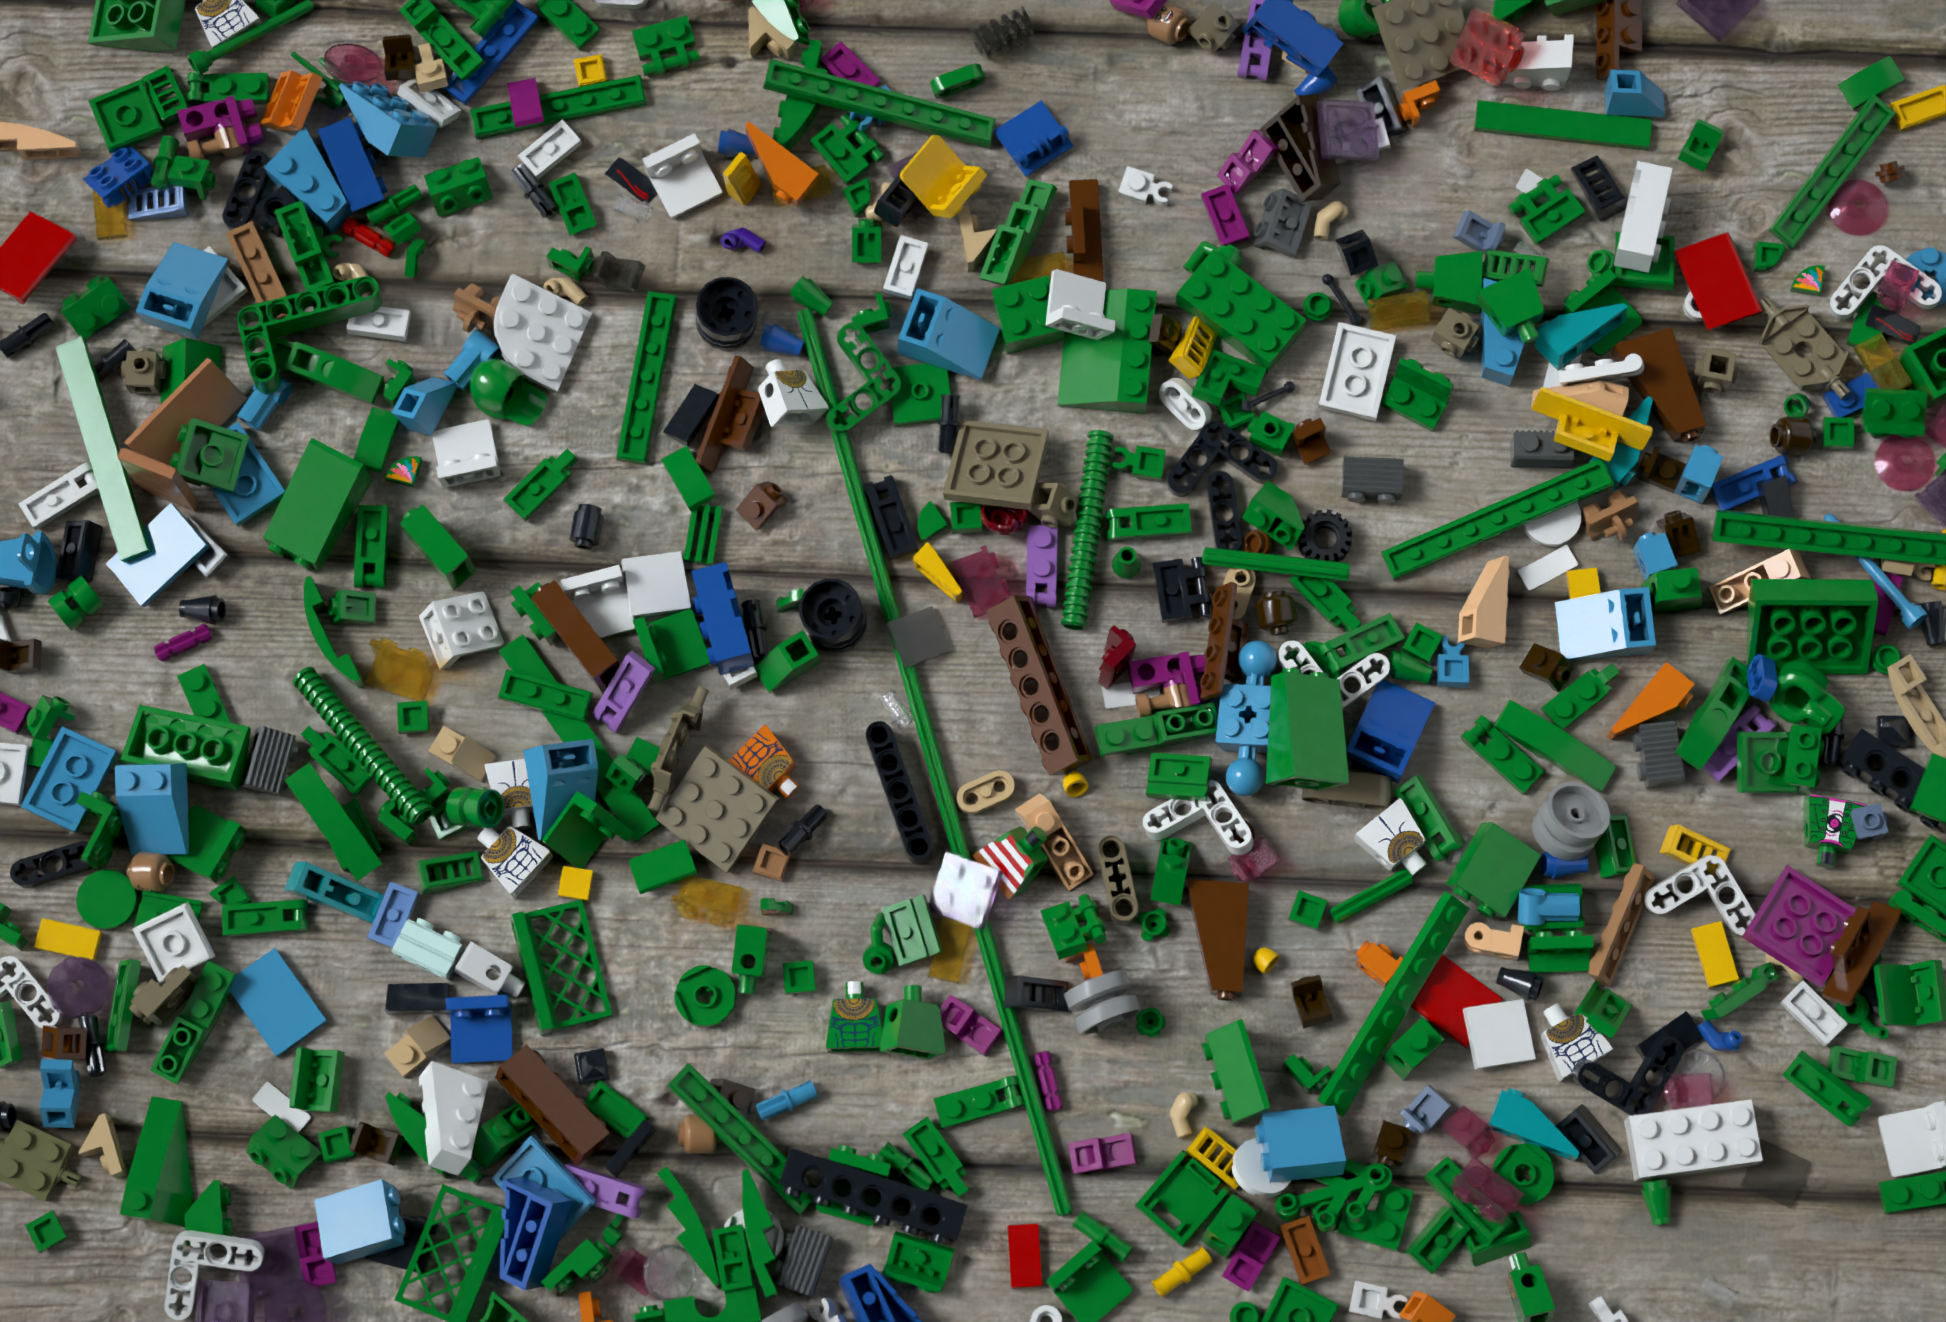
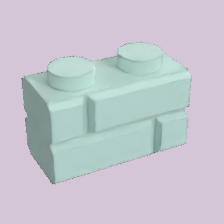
M418 918L416 922L409 919L406 920L391 952L395 956L445 980H451L455 967L466 949L459 943L461 938L448 931H444L443 935L432 930L433 924L421 918Z

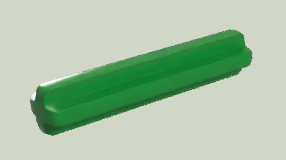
M1404 868L1330 909L1331 917L1339 924L1413 883L1414 880L1407 868Z

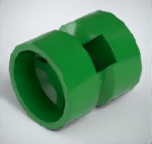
M82 575L68 585L67 592L59 591L47 600L71 631L84 622L86 614L92 616L105 606ZM73 599L80 605V607L74 610L68 605Z
M457 787L453 789L447 799V816L451 823L457 826L494 828L502 820L504 801L501 794L495 789Z

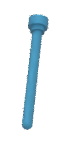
M1826 514L1823 519L1824 521L1839 522L1833 514ZM1854 556L1901 610V621L1909 630L1915 628L1926 619L1928 613L1922 606L1916 605L1914 602L1910 603L1872 558Z

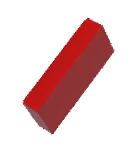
M1038 1224L1007 1225L1011 1289L1042 1287Z

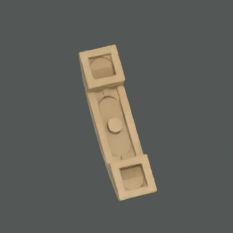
M1909 654L1887 668L1894 695L1905 718L1921 741L1932 753L1946 758V722L1920 684L1927 680L1912 655Z

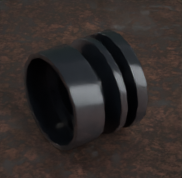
M729 276L716 278L706 283L697 297L695 317L697 331L703 341L713 348L733 350L745 345L754 335L757 325L758 305L756 295L751 287L742 280ZM727 314L728 318H731V321L726 322L725 318H722V315Z
M823 579L813 583L804 591L799 602V616L809 639L818 648L827 652H843L853 648L862 640L867 629V615L857 591L849 583L840 579ZM834 615H838L839 617L837 618L836 624H832L831 622L833 621Z

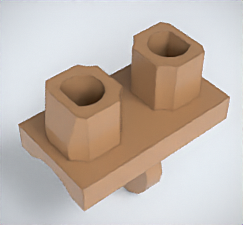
M472 283L465 290L458 288L454 293L455 303L453 311L458 313L457 318L464 321L462 330L470 333L476 327L482 331L486 328L494 332V316L500 297H494L490 303L482 300L484 298V291L481 287Z
M1618 490L1607 498L1610 507L1601 510L1599 505L1594 502L1584 506L1583 516L1589 539L1592 541L1603 535L1606 538L1616 535L1620 541L1627 539L1626 529L1634 526L1633 521L1639 519L1636 508L1638 501L1634 496L1628 498L1621 490Z

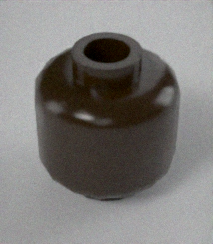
M1782 417L1776 424L1772 425L1769 439L1771 446L1780 455L1801 456L1806 455L1816 443L1817 433L1815 428H1812L1810 421L1804 417Z
M1284 590L1262 594V599L1256 603L1259 627L1262 630L1271 631V636L1289 633L1288 627L1297 623L1294 598L1286 595Z

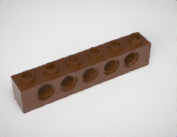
M1013 595L986 610L990 619V628L995 633L1000 645V654L1006 661L1011 683L1017 690L1021 701V709L1027 716L1032 738L1038 745L1042 756V764L1048 771L1049 776L1066 775L1093 761L1031 597ZM1047 709H1048V711H1049V717H1048V718H1047V715H1046ZM1058 737H1059V741H1060L1059 746L1057 745V738H1058Z

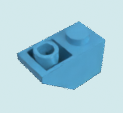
M1610 70L1604 90L1606 115L1664 117L1663 90L1641 71Z
M431 377L405 387L392 414L410 431L432 436L458 385L455 382Z

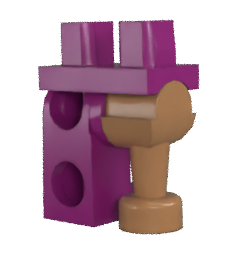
M233 95L226 97V100H217L178 110V116L187 140L191 158L204 160L205 155L220 152L228 157H235L241 153L246 155L251 153L250 146L265 141L259 123L247 127L243 125V120L257 117L252 98L236 101ZM214 134L215 139L202 144L199 143V138Z
M1187 651L1179 654L1130 661L1127 670L1133 695L1163 687L1164 694L1149 698L1146 693L1135 695L1139 718L1151 716V710L1166 708L1172 710L1200 705L1214 700V698L1209 700L1200 698L1201 686L1200 684L1196 685L1194 675L1204 674V655L1189 656Z

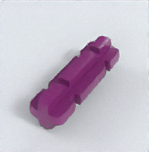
M206 624L195 627L193 632L191 630L168 639V643L162 642L155 645V654L160 661H165L171 658L172 654L178 655L198 646V642L203 644L211 640L212 633Z
M1049 1051L1036 1053L1034 1058L1036 1066L1040 1069L1038 1074L1043 1094L1047 1097L1045 1099L1047 1110L1050 1112L1063 1108V1101L1061 1095L1058 1094L1060 1089L1055 1069L1051 1066L1053 1064L1051 1053Z

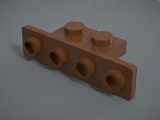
M1605 0L1596 4V79L1603 81L1609 77L1611 69L1619 70V51L1632 55L1642 52V0Z
M1071 180L1069 182L1070 208H1065L1066 226H1071L1072 236H1066L1067 254L1073 253L1074 274L1104 282L1098 180Z
M736 355L728 369L727 378L718 396L713 415L708 422L707 431L697 451L695 462L708 473H715L724 448L749 451L764 411L760 394L746 391L754 367L742 356Z
M1234 582L1218 587L1212 598L1213 612L1208 626L1210 632L1209 640L1204 654V674L1200 681V698L1204 700H1209L1222 694L1224 679L1236 682L1241 678L1238 656L1246 642L1248 624L1233 619L1237 584Z
M1873 902L1870 909L1858 906L1853 916H1849L1846 919L1843 934L1839 940L1836 939L1830 949L1834 972L1822 991L1823 998L1845 1006L1852 1005L1902 916L1901 910Z

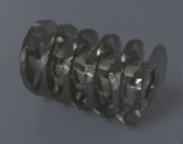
M1023 6L1021 7L1022 15L1016 9H1013L1011 11V19L1006 14L1000 16V23L994 18L991 19L990 29L984 23L979 25V33L974 28L969 29L974 46L980 56L984 54L988 60H992L991 50H995L1001 56L1003 55V45L1012 51L1014 40L1020 46H1023V36L1025 35L1031 42L1034 41L1033 26Z

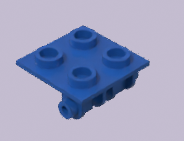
M1042 100L993 131L1025 177L1074 147L1067 137L1069 133L1065 126H1060Z
M129 146L118 149L105 163L93 167L88 175L83 178V181L102 198L101 200L109 209L111 206L116 207L126 200V197L119 188H122L125 194L130 197L131 193L125 184L129 183L134 191L137 192L138 188L132 179L142 188L151 181L153 169L146 159Z

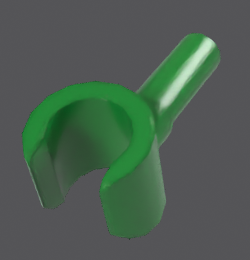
M618 1213L612 1223L603 1231V1241L612 1248L623 1237V1234L617 1228L625 1216Z

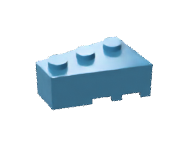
M304 126L264 168L271 181L278 187L283 185L296 202L302 200L306 211L333 234L353 213Z

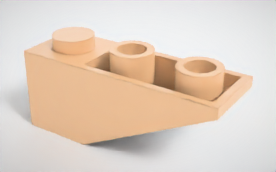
M1601 379L1547 388L1623 416L1629 398L1628 387ZM1540 389L1533 390L1531 406Z
M1788 549L1710 586L1709 589L1720 614H1724L1748 605L1751 579L1811 578L1799 551Z
M1509 556L1488 561L1459 613L1458 643L1485 649L1505 644L1507 634V592L1510 575Z
M1039 793L1015 809L1028 832L1034 826L1041 828L1045 832L1047 840L1040 848L1046 854L1047 861L1068 891L1094 875L1051 802Z

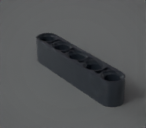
M875 721L867 727L865 733L872 760L906 855L913 864L924 865L933 856L932 840L893 731L887 723ZM882 731L888 735L887 740L880 744L873 742L871 739L873 734ZM887 759H893L898 763V766L893 771H885L881 765ZM896 787H904L908 791L903 799H895L892 797L891 792ZM906 815H914L917 817L918 822L913 827H905L901 823L902 818ZM921 842L927 845V852L920 856L913 854L911 851L912 846Z

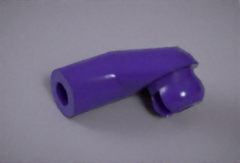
M746 228L728 231L721 238L722 246L729 250L747 246L760 253L766 245L764 239Z

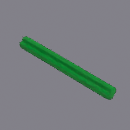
M1205 547L1202 554V562L1205 565L1344 581L1350 577V564L1344 562Z

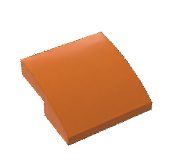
M293 70L280 73L259 124L276 130H301L323 77L315 73L300 75Z

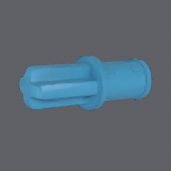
M808 1080L806 1083L787 1091L782 1089V1093L758 1103L756 1109L760 1118L766 1120L787 1110L793 1112V1108L817 1099L818 1095L812 1081Z

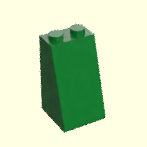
M311 438L263 536L269 545L268 550L282 558L285 554L294 558L293 563L306 571L313 568L320 572L372 483V479L364 464Z
M1284 668L1282 673L1271 676L1266 784L1323 791L1348 784L1349 775L1340 679L1328 678V673L1311 672L1310 675L1301 674V669Z

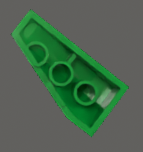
M151 1097L127 1178L120 1215L129 1219L185 1228L184 1214L192 1206L194 1196L193 1187H191L190 1160L187 1152V1134L182 1101Z

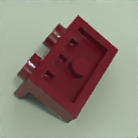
M1115 625L1109 629L1104 649L1105 653L1101 658L1103 663L1099 668L1101 673L1098 683L1106 690L1127 670L1128 663L1132 661L1136 647L1133 636L1125 629L1120 630Z

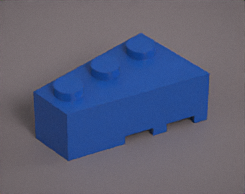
M1265 0L1241 31L1248 36L1251 32H1254L1264 38V46L1272 49L1274 45L1288 54L1286 56L1287 60L1317 77L1343 45V42L1339 40V36L1333 30L1319 25L1316 22V18L1306 10L1301 11L1292 4V0Z
M348 117L317 130L352 213L385 200L383 194L388 192L382 176L375 177L372 166L377 164L370 148L364 150L360 139L365 138L358 122L353 123L351 118Z
M723 562L691 571L698 596L693 597L697 615L703 613L705 620L700 623L704 640L710 639L712 646L706 649L711 666L717 665L720 675L755 666L727 563Z
M522 1176L503 1179L502 1189H505L506 1192L505 1209H502L501 1219H505L504 1238L501 1239L500 1279L523 1290L544 1287L541 1281L548 1276L572 1200Z
M871 1264L845 1274L840 1278L838 1283L856 1322H922L916 1312L907 1306L897 1295L893 1287Z

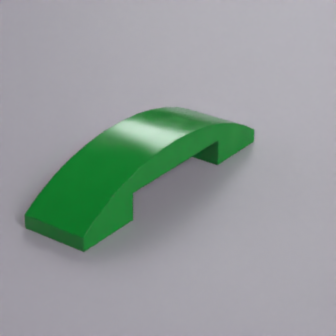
M409 0L399 9L401 14L427 43L430 42V46L463 82L485 64V61L459 35L429 0Z
M311 575L306 577L304 582V608L309 628L317 645L342 677L358 688L365 687L350 655L347 653L338 658L317 615L328 608Z

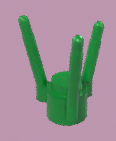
M291 52V56L310 72L323 77L322 81L326 83L323 89L326 98L316 95L314 101L323 103L332 110L336 105L343 108L347 101L339 86L340 83H350L344 80L324 58L320 57L318 61L333 77L332 79L328 78L296 52Z

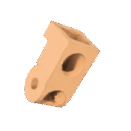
M1473 923L1465 932L1464 944L1469 951L1517 961L1524 927L1512 924L1510 932L1490 929L1483 923Z

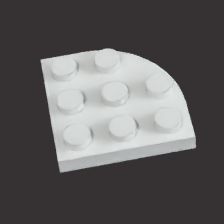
M512 274L496 308L494 316L495 338L497 337L505 361L518 368L527 380L555 393L561 385L592 312Z

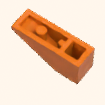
M748 121L745 125L746 134L774 191L777 192L775 196L788 206L792 203L798 207L819 181L818 173Z
M1665 662L1612 727L1607 737L1613 740L1636 730L1639 725L1649 724L1672 714L1678 706L1684 709L1694 696L1690 691L1695 683Z

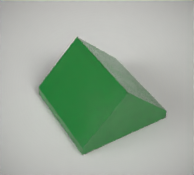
M183 338L162 347V361L166 363V377L161 379L160 403L162 404L206 358L212 360L221 370L222 347L190 338Z

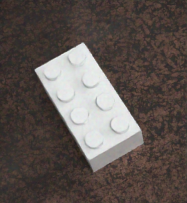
M1752 1099L1629 1116L1624 1121L1634 1182L1755 1166L1763 1161Z

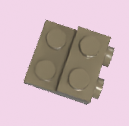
M183 964L179 969L175 967L165 976V983L162 986L153 979L140 984L133 993L135 997L131 1000L133 1004L129 1009L146 1024L149 1025L153 1021L160 1027L191 996L199 978Z

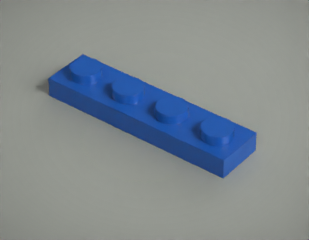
M517 0L504 13L505 18L502 21L498 20L474 48L477 54L485 61V64L464 82L455 72L447 79L449 86L443 87V90L463 105H468L539 22L538 16Z

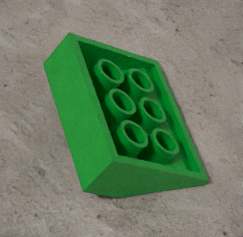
M96 0L88 44L148 52L176 50L186 0Z
M1128 288L1106 290L1103 314L1105 318L1116 321L1114 332L1099 340L1069 332L1064 333L1058 395L1059 407L1146 414L1152 351L1149 336L1152 317L1155 314L1157 291Z
M1751 579L1748 601L1746 666L1749 667L1752 659L1756 655L1761 654L1774 660L1776 674L1786 663L1795 660L1809 662L1823 674H1867L1878 606V598L1873 580Z

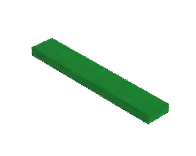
M641 75L539 95L544 122L515 128L510 101L470 109L475 137L478 140L556 124L562 119L566 122L644 106L647 103Z
M1875 94L1870 96L1768 231L1783 244H1786L1789 249L1794 248L1886 128L1896 112Z
M1477 100L1474 131L1649 150L1652 120Z
M652 291L647 293L616 455L617 461L642 465L647 463L678 299L677 295Z
M687 1063L666 1086L700 1120L709 1126L785 1203L800 1215L811 1204L813 1197L802 1193L801 1197L797 1198L782 1193L784 1187L778 1186L786 1157L690 1063ZM804 1176V1181L806 1185L811 1188H816V1186L806 1176Z

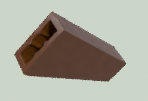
M1672 327L1615 344L1612 356L1616 362L1624 361L1630 354L1639 355L1644 362L1645 369L1642 374L1627 378L1643 400L1648 396L1653 399L1650 410L1673 442L1683 440L1684 443H1688L1700 438L1706 423Z
M555 580L550 584L546 583L536 590L535 595L531 597V600L598 689L604 694L620 663Z
M1188 879L1187 894L1210 995H1217V999L1222 1001H1235V996L1241 997L1243 991L1249 883Z

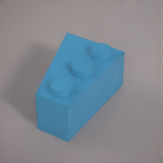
M1484 278L1482 289L1496 283V281ZM1481 308V378L1510 387L1524 343L1518 332L1503 337Z

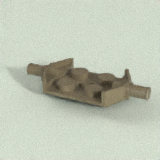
M1768 296L1761 299L1759 303L1768 315V323L1759 344L1800 391L1825 387L1827 389L1832 388L1841 400L1845 399L1851 391L1840 380L1839 375L1847 360L1849 351L1846 350L1845 353L1808 312L1809 306L1807 304L1780 309L1772 303ZM1806 346L1810 349L1811 355L1805 358L1799 357L1795 353V348Z
M698 686L692 702L689 701L680 710L673 712L671 717L672 723L661 742L657 759L651 765L654 779V794L648 809L654 812H660L665 797L676 789L677 785L671 783L673 780L671 775L675 773L678 766L679 758L676 755L679 748H684L688 742L690 731L687 728L690 727L700 731L703 705L709 693V690L704 687Z

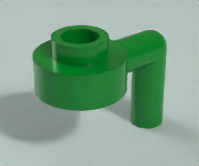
M1203 241L1198 245L1183 268L1189 273H1193L1204 257L1209 255L1213 249L1238 268L1244 262L1241 258L1242 253L1236 247L1220 245L1218 248L1207 241Z
M881 912L876 914L870 928L871 944L867 946L863 954L865 968L874 974L886 973L891 968L895 958L891 946L883 942V928L886 921L884 914ZM879 957L883 963L877 964L872 958Z
M1857 994L1852 1003L1854 1009L1851 1013L1846 1011L1845 1005L1836 1003V1013L1847 1023L1858 1024L1868 1037L1886 1039L1889 1036V1031L1886 1027L1875 1026L1867 1017L1869 1004L1864 996Z

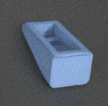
M168 185L166 189L161 188V190L150 187L139 189L137 192L129 191L131 193V196L128 197L130 221L188 216L186 187ZM170 196H175V205H170ZM159 197H164V207L159 206ZM148 198H153V209H148ZM137 199H142V211H137Z

